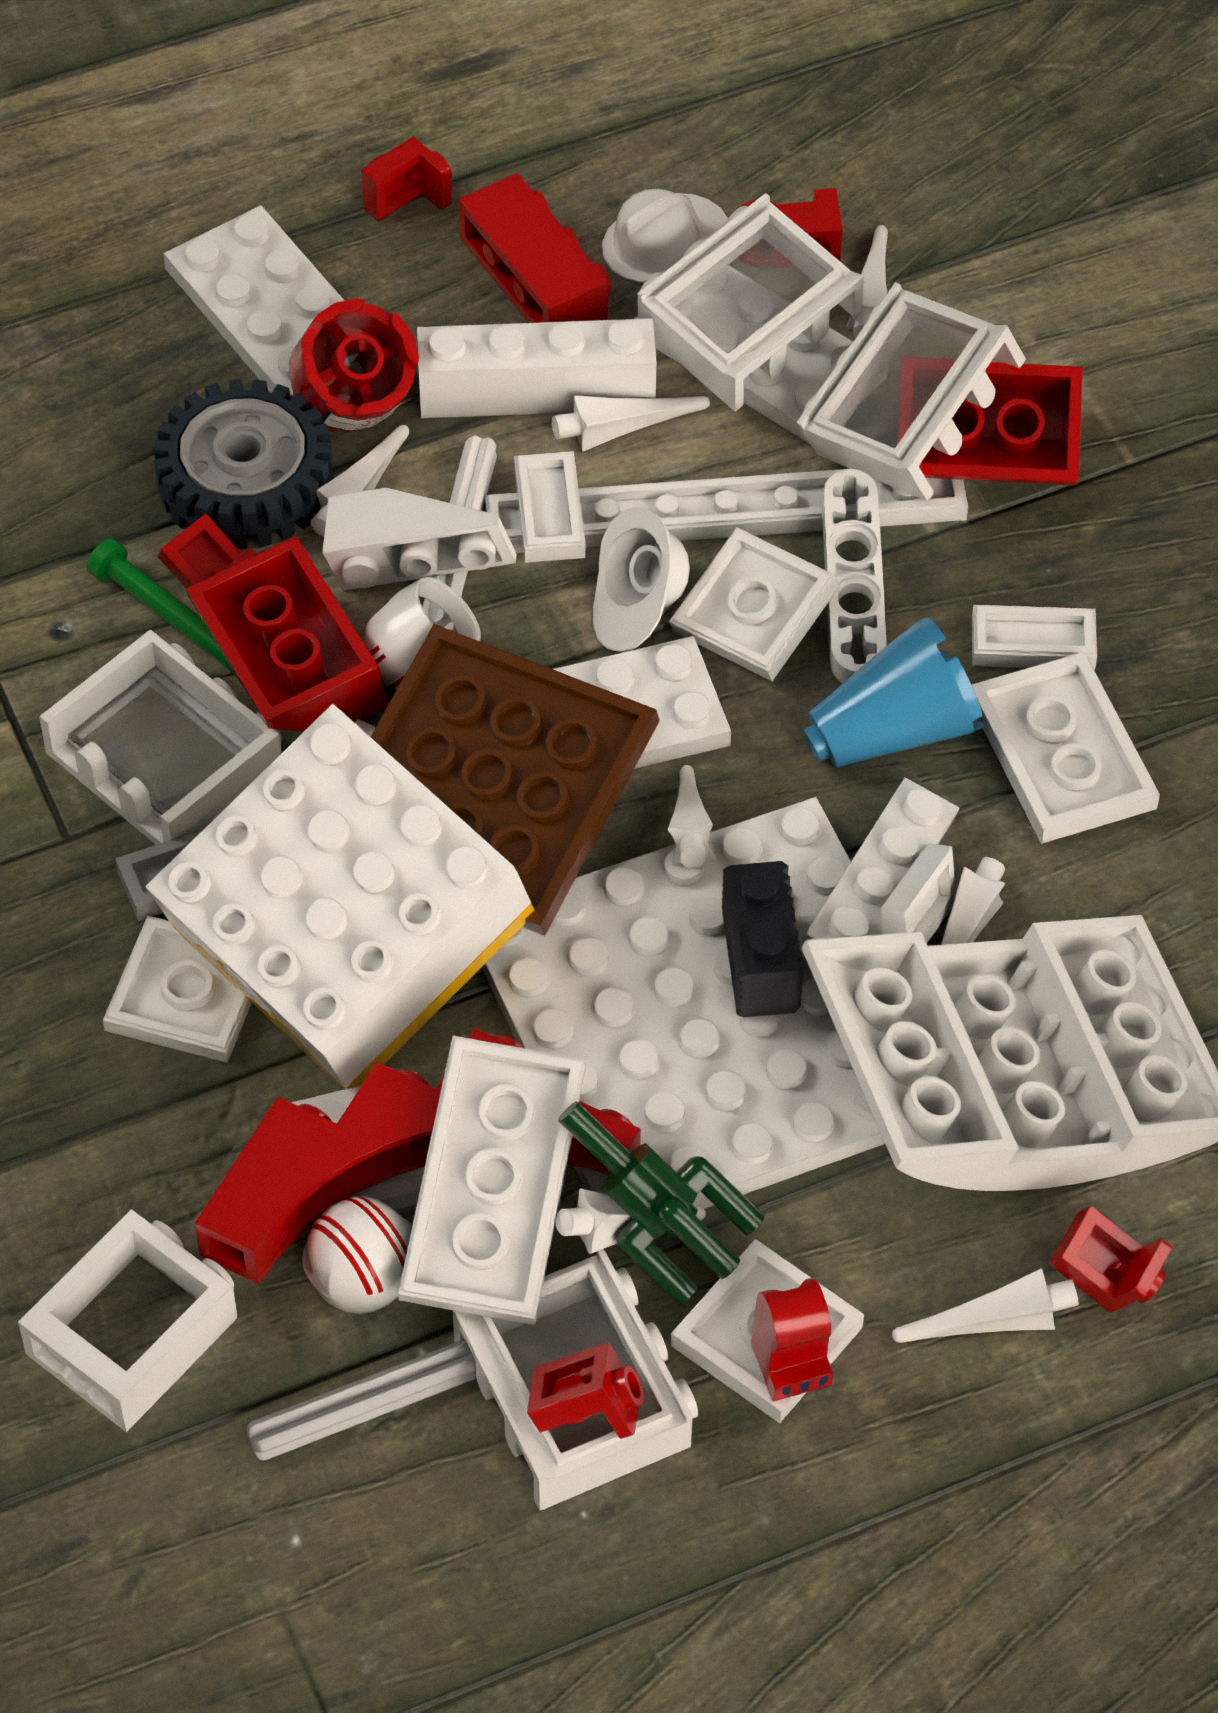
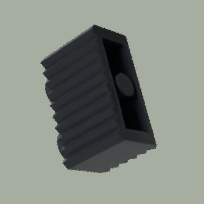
M782 861L729 865L723 869L721 908L736 1014L741 1017L796 1013L801 1007L804 964L801 963L802 953L800 952V942L798 941L799 931L796 930L797 920L795 919V909L793 908L794 898L791 897L792 887L790 886V876L788 875L789 866Z

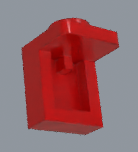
M414 136L385 155L377 156L366 167L361 169L363 209L377 221L385 218L420 194L440 210H444L452 204V171L448 162L440 153L430 151Z
M205 513L162 547L157 557L186 589L257 554L252 548H249L242 554Z
M1091 1205L1077 1213L1051 1258L1049 1265L1068 1280L1072 1279L1078 1288L1112 1313L1136 1301L1141 1304L1145 1303L1158 1291L1166 1277V1271L1162 1269V1266L1172 1246L1162 1238L1142 1246Z

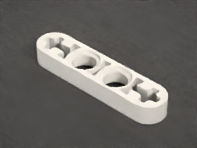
M851 468L839 470L828 478L824 487L822 503L825 570L836 575L840 585L827 604L829 661L832 674L841 683L845 682L865 665L854 664V659L850 655L852 634L863 633L862 648L863 655L866 657V663L887 646L878 489L876 482L870 475L861 470ZM843 493H854L855 500L858 501L856 520L845 521L846 504L844 498H842ZM844 541H859L868 548L869 555L861 561H847L839 556L836 548ZM856 592L867 596L872 602V607L865 613L852 614L843 610L838 601L845 594Z

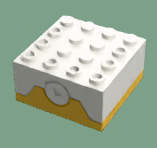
M334 704L319 716L145 886L174 929L231 984L243 992L268 1019L344 1090L361 1086L376 1062L384 1065L526 924L525 919L535 910L515 867Z

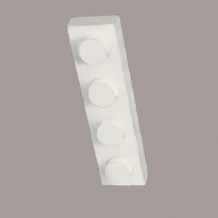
M904 778L807 930L800 944V952L803 953L801 947L806 940L883 934L881 907L928 843H941L960 808L913 781Z

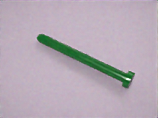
M109 538L101 542L93 550L87 562L88 573L100 582H106L110 579L114 580L235 674L201 617L127 561L128 551L122 544L113 538Z

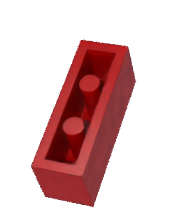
M518 173L458 199L460 240L528 323L608 320V295L612 292V286L607 272L601 264L591 262L581 250L573 230L568 226H561L551 214L543 194L538 190L532 191Z

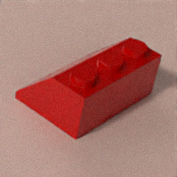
M903 358L900 377L897 445L956 360ZM990 362L985 372L995 387V397L992 403L987 408H982L968 402L965 398L952 417L962 435V445L959 451L951 456L936 450L932 446L919 465L925 478L1078 485L1083 367L1022 364L1019 369L1007 363Z
M297 536L186 588L189 599L268 728L304 732L332 704L339 708L354 723L357 719L363 721L387 708L388 704L379 666Z

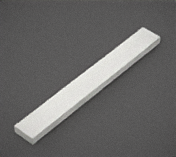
M839 470L578 488L585 548L601 547L603 536L609 524L620 512L632 507L652 510L662 519L668 532L679 541L729 538L736 527L754 536L823 531L822 503L825 483L832 474ZM872 478L876 482L878 489L880 527L967 520L968 503L963 480L926 478L934 493L928 501H925ZM517 493L485 495L486 512L499 516L516 553L524 552ZM843 493L842 498H844L846 504L845 521L856 520L858 501L855 500L854 493Z

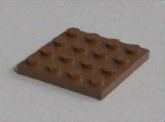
M433 624L373 731L371 738L515 867L535 909L525 919L526 924L523 927L545 936L660 719L655 708Z

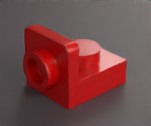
M606 1342L534 1367L527 1414L541 1433L565 1424L581 1423L592 1415L603 1412L618 1437L623 1439L635 1434L638 1406H641L644 1400L643 1389L636 1371L630 1365L623 1366L610 1343Z

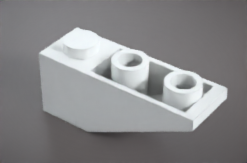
M390 488L328 497L322 553L343 591L470 570H483L489 567L516 563V551L499 516L496 514Z

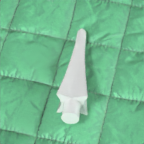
M879 225L875 229L872 246L861 272V275L864 276L862 311L855 317L850 315L845 328L847 331L853 330L855 338L869 320L874 307L887 294L885 258L888 230L884 225Z
M574 395V413L553 416L552 428L556 439L577 436L581 451L584 452L644 427L705 410L710 406V401L706 396L605 398Z
M398 426L366 456L316 490L321 508L311 520V526L317 534L323 537L325 534L328 497L374 490L392 458L409 436L408 426Z
M684 765L680 769L679 792L668 831L675 841L672 865L675 866L682 862L687 868L695 869L701 867L706 859L715 862L717 857L709 837L713 824L699 796L694 769L689 765Z
M985 857L981 860L975 873L963 867L941 945L974 942L982 929L1002 906L1003 901L999 893L1005 885L1004 882L1000 881L1005 872V867L1001 862Z
M580 1188L577 1208L561 1209L556 1216V1228L562 1236L580 1235L588 1253L592 1254L617 1244L619 1231L632 1218L609 1195ZM695 1206L698 1209L696 1217L701 1221L706 1216L705 1209Z
M1041 1268L1002 1288L960 1306L897 1327L892 1331V1338L895 1342L904 1343L972 1333L1055 1330L1053 1312L1078 1306L1077 1292L1072 1279L1046 1285Z

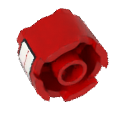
M356 298L335 302L317 314L294 347L289 359L288 374L293 395L296 396L299 393L308 400L309 409L316 407L322 415L323 424H327L328 430L331 432L338 430L352 432L372 428L390 416L401 404L411 388L415 368L418 366L419 355L414 335L402 318L393 311L389 314L378 306L365 304L366 300ZM348 358L350 365L358 362L362 367V372L357 374L349 370L344 363L345 359Z

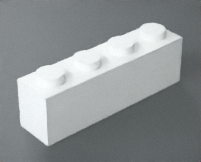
M653 318L417 327L421 418L574 413V395L605 398H656L657 361Z

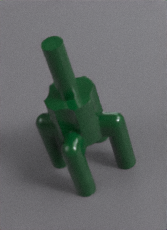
M577 1101L572 1103L560 1115L558 1122L611 1172L605 1180L602 1189L632 1218L617 1235L619 1248L678 1305H682L690 1299L698 1286L652 1242L655 1238L663 1234L670 1239L677 1236L720 1279L728 1277L737 1268L740 1259L696 1217L698 1209L693 1205L697 1194L701 1192L745 1235L755 1231L763 1222L765 1216L707 1159L701 1156H694L676 1172L646 1143L629 1152Z

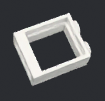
M131 1209L18 1321L25 1354L127 1432L238 1318L233 1289L234 1282L225 1269L215 1261L205 1258L201 1262L185 1250L180 1238L166 1224L158 1220L151 1224ZM139 1255L197 1300L125 1371L67 1325Z

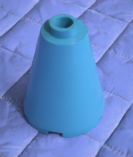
M926 616L914 622L807 713L811 725L802 729L809 748L819 763L829 759L835 768L971 734L984 727V724L979 720V718L983 717L980 704L964 668L957 656L951 659L945 650H938L936 645L947 639L931 618Z

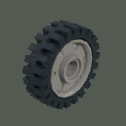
M242 379L229 380V391L222 392L218 383L205 387L206 399H202L196 392H193L184 398L185 409L175 405L169 411L168 422L162 421L158 429V440H155V472L162 504L166 512H171L172 520L180 528L186 524L188 528L206 513L227 537H232L233 544L237 549H247L248 538L256 537L259 548L272 545V533L277 532L282 541H285L294 536V523L303 530L311 524L313 512L318 513L321 508L316 490L333 479V455L327 424H323L322 415L316 407L309 409L308 400L298 393L291 399L289 388L277 384L272 393H269L267 381L254 379L251 390L243 389Z

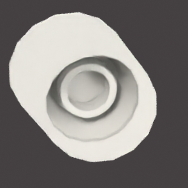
M662 189L643 190L632 195L622 205L617 220L607 229L602 241L603 258L610 270L621 278L637 283H645L653 274L658 272L664 273L681 260L687 249L699 239L706 240L722 228L728 218L718 205L707 198L694 194L672 193Z
M632 507L620 512L609 524L601 542L599 573L593 604V627L597 639L608 650L623 653L635 649L650 637L661 616L682 596L688 584L690 565L688 554L683 544L668 532L662 519L650 509Z

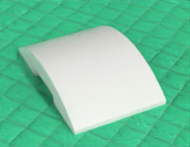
M1142 915L1032 923L1023 939L927 946L922 932L918 931L806 940L801 947L896 1169L913 1178L935 1185L967 1190L1018 1191L1079 1184L1144 1169L1218 1142V1071Z

